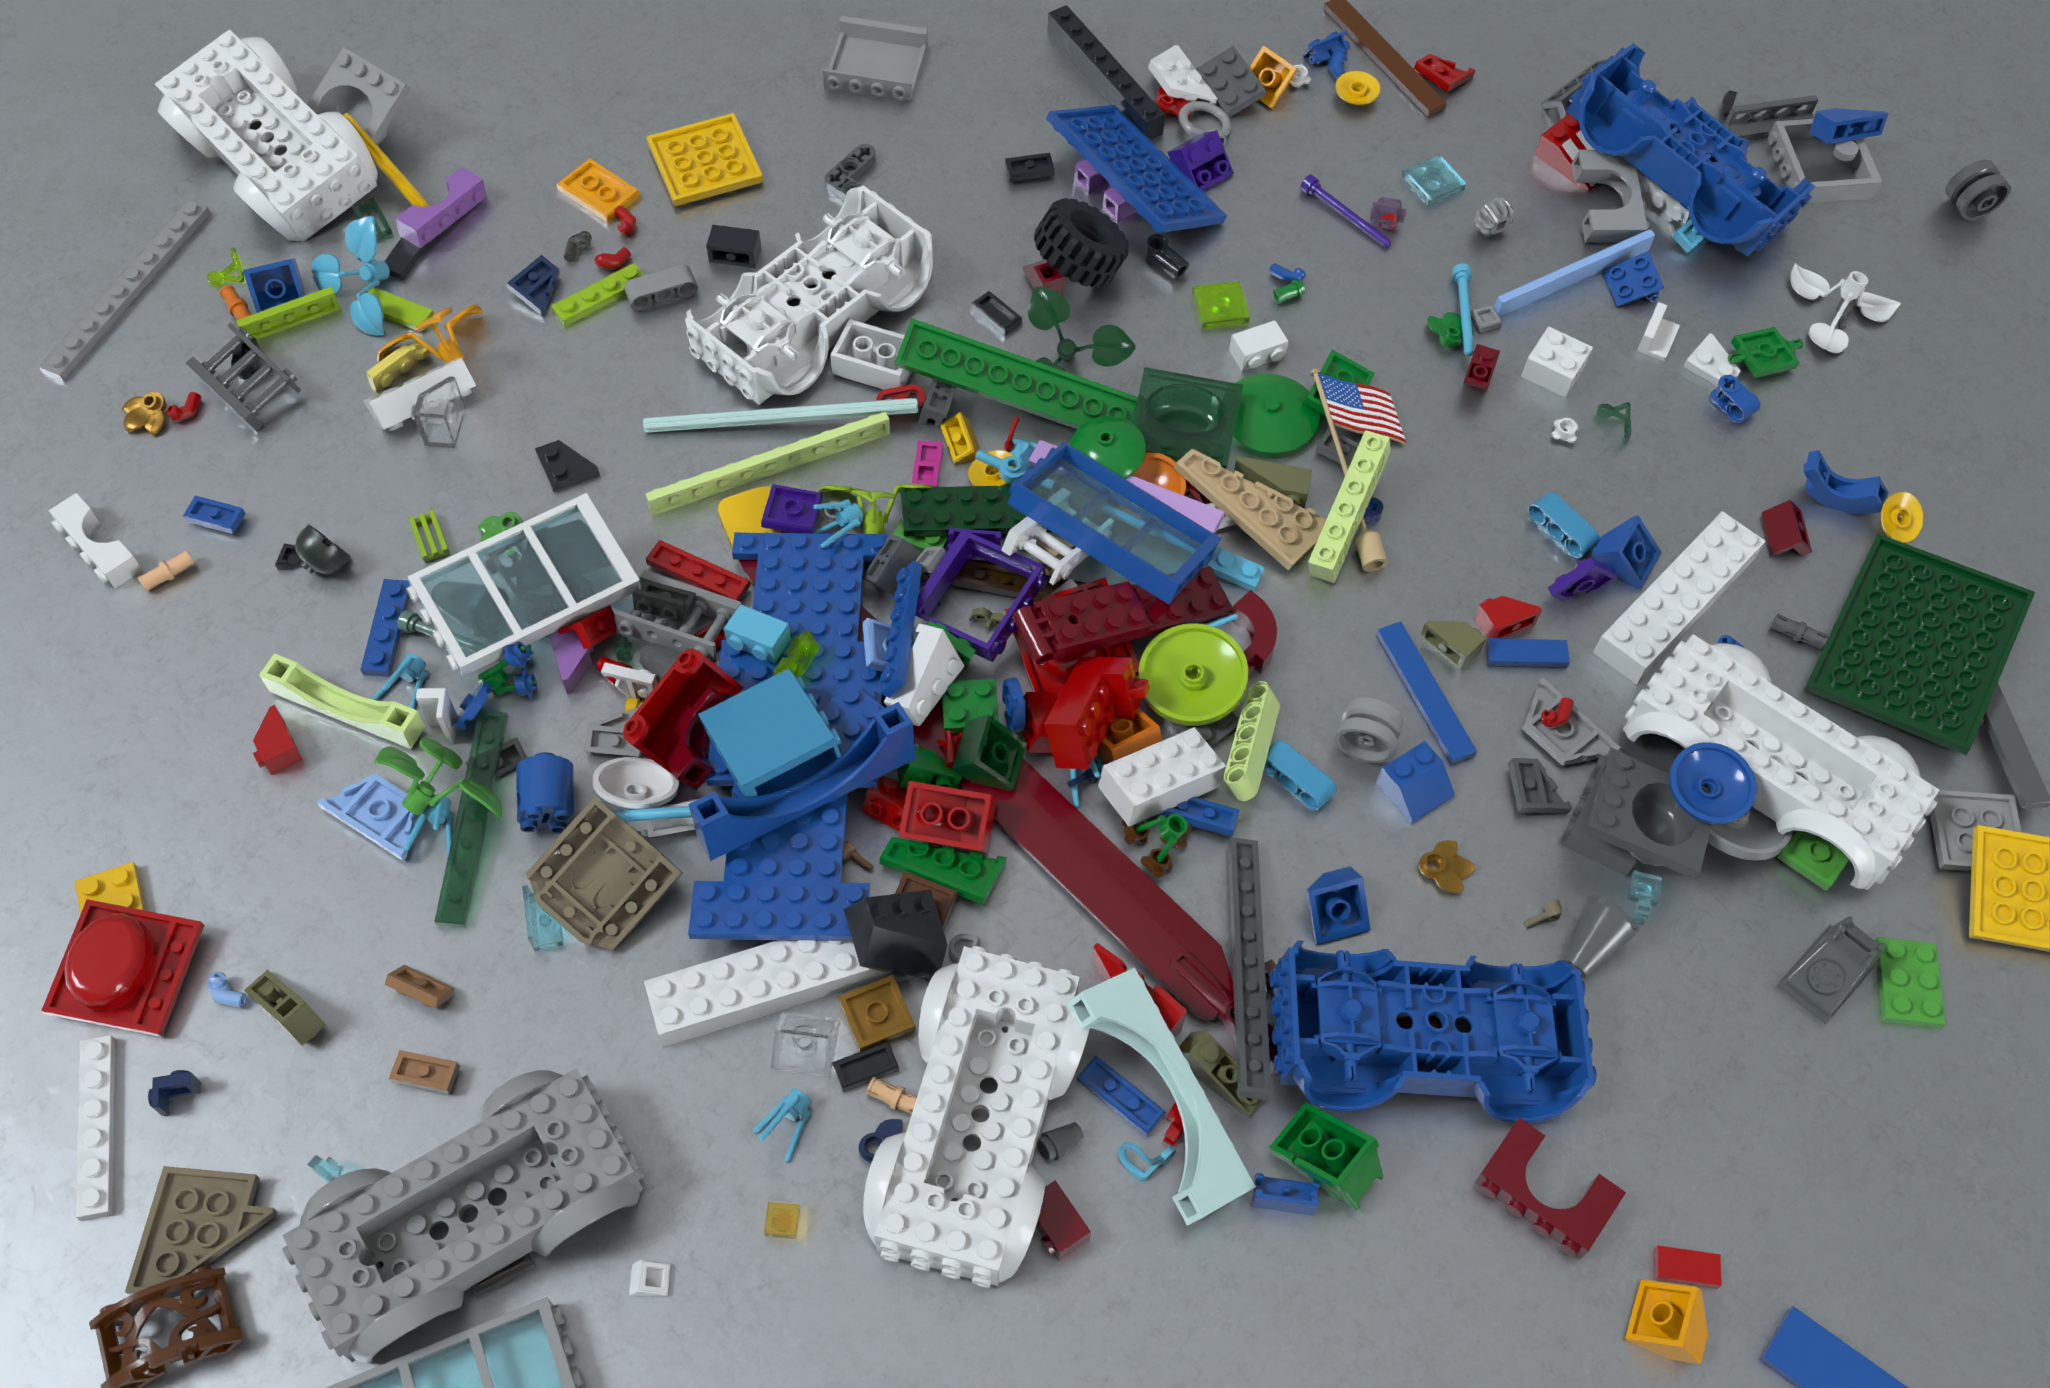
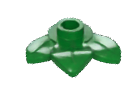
M1447 312L1443 315L1442 319L1433 316L1428 317V326L1433 332L1439 334L1441 345L1452 349L1461 344L1463 334L1461 317L1459 315Z

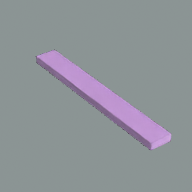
M1040 440L1028 460L1029 464L1035 466L1041 457L1044 459L1050 449L1053 447L1056 449L1057 446ZM1061 469L1054 473V475L1060 477L1067 475L1081 485L1090 488ZM1130 476L1126 479L1214 534L1225 516L1222 510L1137 477Z

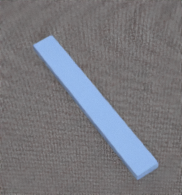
M1651 229L1500 295L1497 297L1494 309L1499 317H1502L1598 274L1604 269L1647 252L1655 234Z

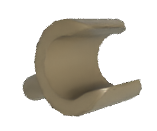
M1550 900L1544 903L1545 912L1524 921L1525 927L1528 928L1547 919L1549 921L1558 920L1562 912L1560 901Z

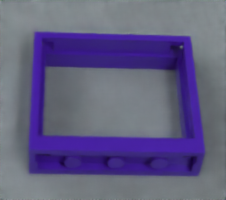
M962 530L918 594L914 626L917 627L918 624L927 625L930 621L935 624L940 623L949 630L951 635L967 640L972 645V648L976 650L975 655L993 662L997 655H1001L1005 650L1010 635L1018 630L1012 618L1013 613L1025 606L1032 607L1038 592L1043 591L1045 588L1047 576L1044 565L1015 552L1009 556L1001 550V546ZM971 553L1028 578V581L987 643L929 617Z

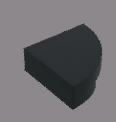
M1729 90L1724 94L1722 113L1729 114L1734 105L1737 92Z
M284 543L275 563L277 570H289L300 566L299 563L302 560L296 554L295 545Z

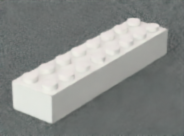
M1722 511L1601 636L1593 653L1637 685L1750 565L1766 541Z
M777 940L644 981L660 1041L662 1046L666 1047L869 984L890 976L891 972L886 973L861 967L853 941Z

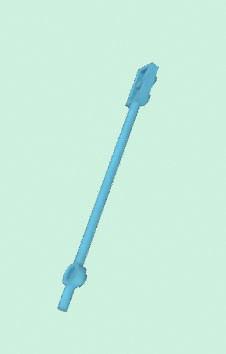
M978 450L975 459L999 469V476L1008 483H1013L1016 479L1020 480L1026 472L1024 462L1015 456H1008L1002 460L982 450ZM1047 480L1039 488L1050 492L1055 483ZM1107 506L1100 513V515L1138 532L1145 525V523ZM1154 528L1147 535L1191 556L1194 553L1193 550L1157 528ZM1218 546L1212 558L1207 562L1209 563L1207 567L1212 568L1215 576L1253 592L1265 569L1261 565Z

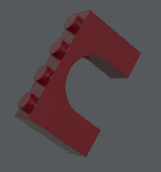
M1519 1117L1474 1183L1480 1186L1479 1189L1483 1194L1492 1199L1496 1198L1506 1205V1209L1512 1215L1524 1218L1531 1223L1537 1233L1544 1237H1550L1560 1244L1559 1247L1566 1254L1581 1259L1590 1250L1626 1192L1601 1174H1598L1575 1206L1567 1209H1555L1542 1204L1533 1196L1528 1188L1526 1167L1546 1135Z

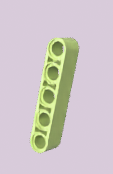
M1264 681L1254 683L1246 692L1224 773V781L1240 801L1250 800L1259 790L1280 709L1279 700L1267 682Z

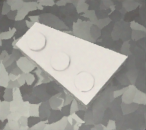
M918 624L915 630L919 634L913 647L910 649L905 685L891 698L886 697L884 701L887 707L899 702L913 725L916 726L922 724L948 686L964 667L944 630L923 624Z

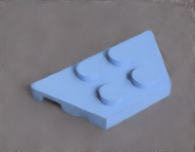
M374 773L357 784H351L343 788V793L328 800L324 797L317 802L320 808L402 861L406 859L408 851L404 850V846L418 818V815L411 813L402 805V801L408 793Z

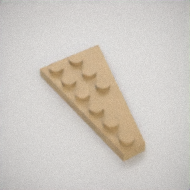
M1191 449L1175 464L1174 469L1215 506L1224 511V514L1288 571L1317 543L1326 519L1316 515L1315 510L1309 507L1304 509L1294 504L1291 498L1257 481L1254 484L1243 478L1244 474L1236 470L1233 473L1221 467L1220 462L1194 449Z

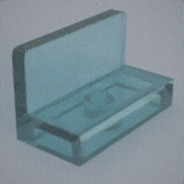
M523 885L527 936L534 951L564 946L561 924L537 904L534 897L535 893H532L529 885Z

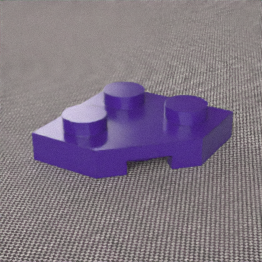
M1590 557L1580 561L1576 568L1568 574H1563L1556 578L1555 583L1549 586L1548 590L1553 597L1567 601L1575 597L1574 593L1586 591L1587 594L1597 592L1616 579L1618 575L1614 568Z

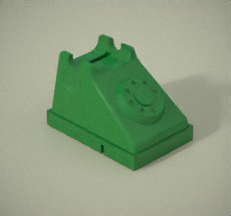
M1307 1102L1304 1103L1269 1146L1274 1156L1282 1159L1310 1181L1319 1182V1187L1332 1198L1338 1201L1344 1200L1354 1210L1360 1208L1359 1201L1375 1179H1383V1172L1377 1148L1380 1145L1376 1138Z

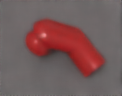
M623 206L617 207L615 215L621 220V225L617 224L618 231L622 235L632 234L636 218Z
M190 392L184 406L180 408L177 405L170 406L166 411L167 416L174 422H181L195 415L202 398L201 395L196 392Z
M1564 697L1561 698L1557 711L1550 709V712H1548L1547 709L1541 713L1542 724L1548 728H1554L1568 723L1574 701Z

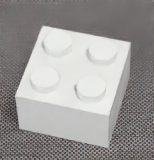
M1548 326L1529 355L1521 377L1566 398L1586 366L1593 347Z

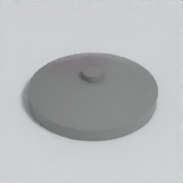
M1751 806L1745 815L1734 822L1721 825L1712 824L1708 843L1718 850L1740 859L1766 860L1778 855L1790 841L1793 831L1786 832L1784 835L1780 834L1774 820Z

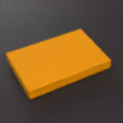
M591 158L557 183V188L560 192L607 223L616 217L615 210L617 207L623 206L626 209L641 197L638 189Z

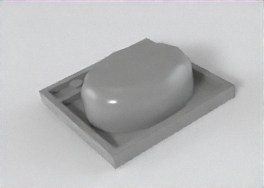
M342 47L307 105L317 115L325 112H339L342 115L348 113L378 146L385 139L389 123L408 95L411 87Z

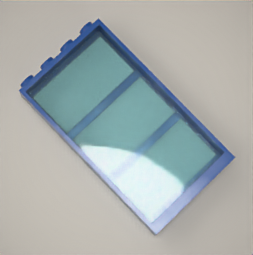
M1065 442L1061 443L1056 449L1054 447L1051 448L1044 459L1041 457L1033 469L1028 468L1020 480L1016 479L1009 489L1011 496L1007 503L1008 505L1167 604H1170L1212 558L1221 540L1214 533Z

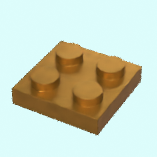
M894 975L838 996L839 1003L859 1051L916 1030Z

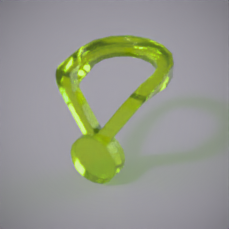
M235 247L229 249L232 263L221 272L212 271L208 273L207 280L210 285L219 286L224 281L244 282L243 268ZM237 267L238 277L227 275Z

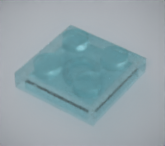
M1440 154L1403 170L1401 178L1427 207L1464 191L1467 184Z

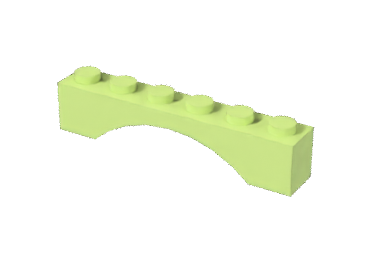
M275 653L259 674L269 692L409 749L413 747L425 729V725L417 710L395 701H377L348 692L322 679L301 664Z

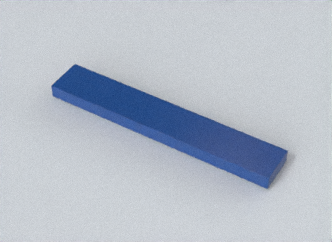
M1400 621L1378 629L1376 633L1378 639L1450 764L1475 756L1477 753L1476 748L1402 622Z

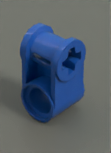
M1732 375L1722 376L1718 381V387L1710 394L1712 403L1718 406L1735 423H1741L1760 410L1761 407L1758 397Z

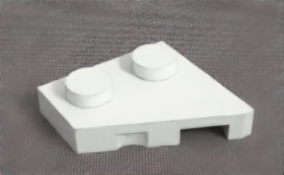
M1711 333L1688 357L1683 366L1717 387L1718 381L1722 376L1732 375L1737 378L1741 372L1735 363L1729 364L1728 353Z
M605 662L601 670L604 677L611 676L616 679L614 686L626 698L640 699V702H644L658 684L656 675L645 669L635 670Z

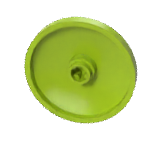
M1182 624L1165 630L1149 643L1140 660L1139 678L1148 679L1150 690L1144 699L1158 715L1176 724L1200 726L1226 717L1239 705L1248 684V664L1239 644L1224 631L1205 624Z

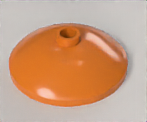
M1146 452L1141 467L1132 476L1183 496L1186 494V480L1174 469L1176 462L1163 454ZM1111 500L1118 512L1147 523Z

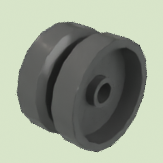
M1980 160L1967 165L1949 180L1945 193L1951 202L1956 205V209L1965 220H1975L1999 208L2010 195L2011 186L2000 175V171L1991 160Z

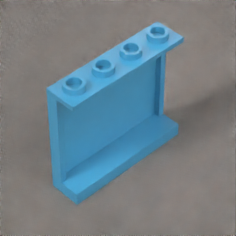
M790 669L698 714L707 735L745 798L758 796L755 787L830 748L837 758L841 757L838 748L841 740L834 728L829 730L828 726L830 724L822 710L817 712L818 705L811 693L806 695L807 689L801 677L795 678Z

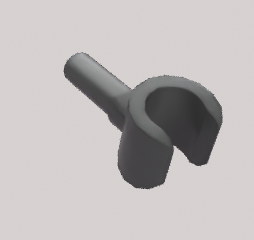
M1841 298L1837 306V311L1840 310L1845 301L1843 298ZM1855 299L1848 303L1841 315V329L1846 328L1847 317L1856 303Z

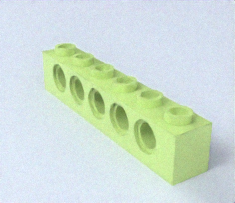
M1365 430L1308 561L1310 576L1335 583L1391 453L1390 437Z

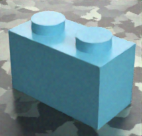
M741 604L724 627L726 641L730 647L738 651L743 650L753 654L760 660H768L773 663L777 661L791 639L788 623Z

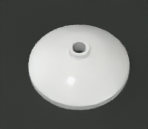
M623 757L613 759L600 765L593 774V788L595 792L606 802L623 809L657 808L671 801L678 792L679 781L666 769L647 758Z

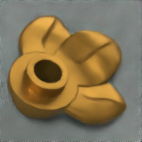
M151 391L143 397L137 396L129 399L122 407V410L127 413L124 419L125 431L130 433L144 426L152 436H155L165 422L163 412L166 410V401L164 396L159 392Z
M1446 840L1437 843L1433 851L1422 855L1419 860V869L1425 877L1434 879L1442 890L1450 893H1461L1464 891L1462 879L1468 877L1476 866L1466 858L1456 855L1458 851L1457 841ZM1428 864H1434L1437 869L1430 868Z

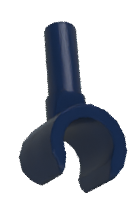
M1089 766L1088 770L1068 781L1067 785L1069 788H1072L1087 780L1095 783L1100 777L1096 778Z

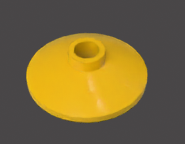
M1350 71L1342 74L1337 79L1335 89L1338 96L1344 101L1355 105H1365L1378 98L1380 84L1375 77L1366 72Z
M1003 450L986 452L1002 460L1005 457L1013 456L1011 453ZM977 459L969 467L968 477L973 486L999 487L1008 484L999 476V469Z
M1896 492L1886 499L1881 510V523L1886 535L1902 543L1910 542L1918 536L1923 525V511L1915 496L1908 492Z

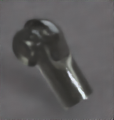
M581 231L568 239L564 253L566 261L574 262L577 252L590 245L592 236L588 231Z

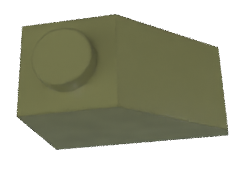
M1427 621L1420 635L1421 640L1460 671L1481 652L1486 640L1478 629L1473 628L1467 622Z

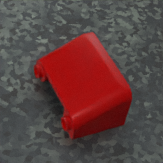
M687 649L678 656L677 660L634 715L626 722L623 737L632 746L672 774L667 760L668 742L674 724L686 704L689 703L694 706L708 687L722 695L735 696L740 693L743 686L696 649Z

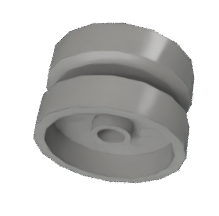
M1359 697L1348 701L1343 712L1342 722L1339 724L1334 739L1337 747L1348 756L1363 762L1383 763L1392 759L1398 742L1397 739L1404 723L1402 714L1394 706L1375 698Z

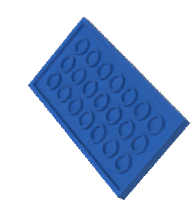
M1115 105L1049 111L1046 120L1053 126V129L1059 132L1067 140V143L1073 146L1081 154V157L1087 160L1095 168V171L1101 174L1109 182V185L1116 189L1123 196V199L1130 203L1137 210L1138 214L1152 225L1155 231L1164 233L1224 223L1227 215Z

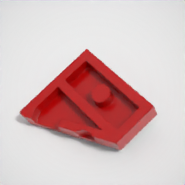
M1432 54L1419 59L1414 66V69L1423 77L1428 78L1446 92L1472 79L1476 71L1470 67L1468 71L1455 68V62L1443 60Z

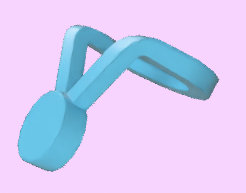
M1125 1142L1118 1148L1119 1159L1123 1166L1140 1181L1147 1180L1160 1164H1167L1176 1153V1150L1169 1146L1161 1155L1150 1159L1134 1143ZM1127 1149L1133 1150L1144 1162L1151 1165L1146 1173H1143L1132 1164L1127 1156Z

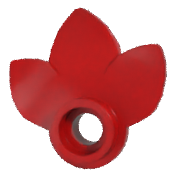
M1162 87L1158 89V96L1154 100L1165 113V116L1173 113L1178 117L1182 107L1192 102L1183 98L1168 96Z

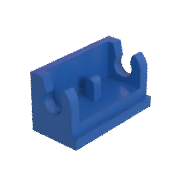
M1257 1173L1254 1176L1256 1187L1253 1188L1252 1207L1313 1216L1316 1212L1319 1198H1316L1319 1182L1312 1181V1183L1266 1177L1261 1173Z

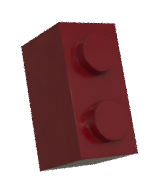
M1056 1180L1045 1186L1036 1228L1043 1237L1040 1239V1242L1045 1251L1050 1256L1054 1254L1058 1261H1060L1088 1242L1091 1231Z

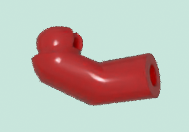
M622 247L616 254L601 253L597 255L594 262L599 268L617 270L631 257V253L627 248Z

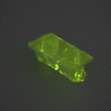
M809 629L804 634L794 637L792 644L786 651V655L789 658L783 657L773 670V676L790 669L795 678L798 676L802 678L821 648Z

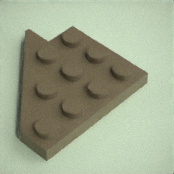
M163 1166L125 1293L132 1295L158 1283L191 1274L195 1269L207 1266L273 1219L277 1215V1211L274 1208L252 1206L260 1178L255 1174Z

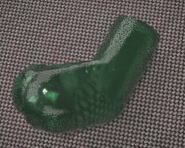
M626 636L620 637L619 640H615L613 643L616 658L620 663H627L634 657V653L630 649L632 643L627 640Z

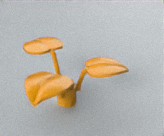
M473 304L450 319L443 326L444 329H448L450 341L449 338L445 340L435 323H441L442 319L450 314L453 309L448 307L440 310L431 318L422 321L414 329L416 333H419L431 325L441 341L436 346L438 351L411 331L387 342L378 351L377 361L380 362L385 354L395 345L409 339L416 340L433 353L437 359L442 358L445 364L457 358L464 360L465 356L458 348L460 345L456 341L452 328L464 318L483 314V311L478 304Z

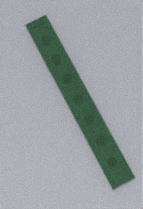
M479 711L464 779L467 782L474 780L490 790H494L509 717L507 713ZM463 790L434 921L436 925L461 928L466 927L489 815L487 807Z

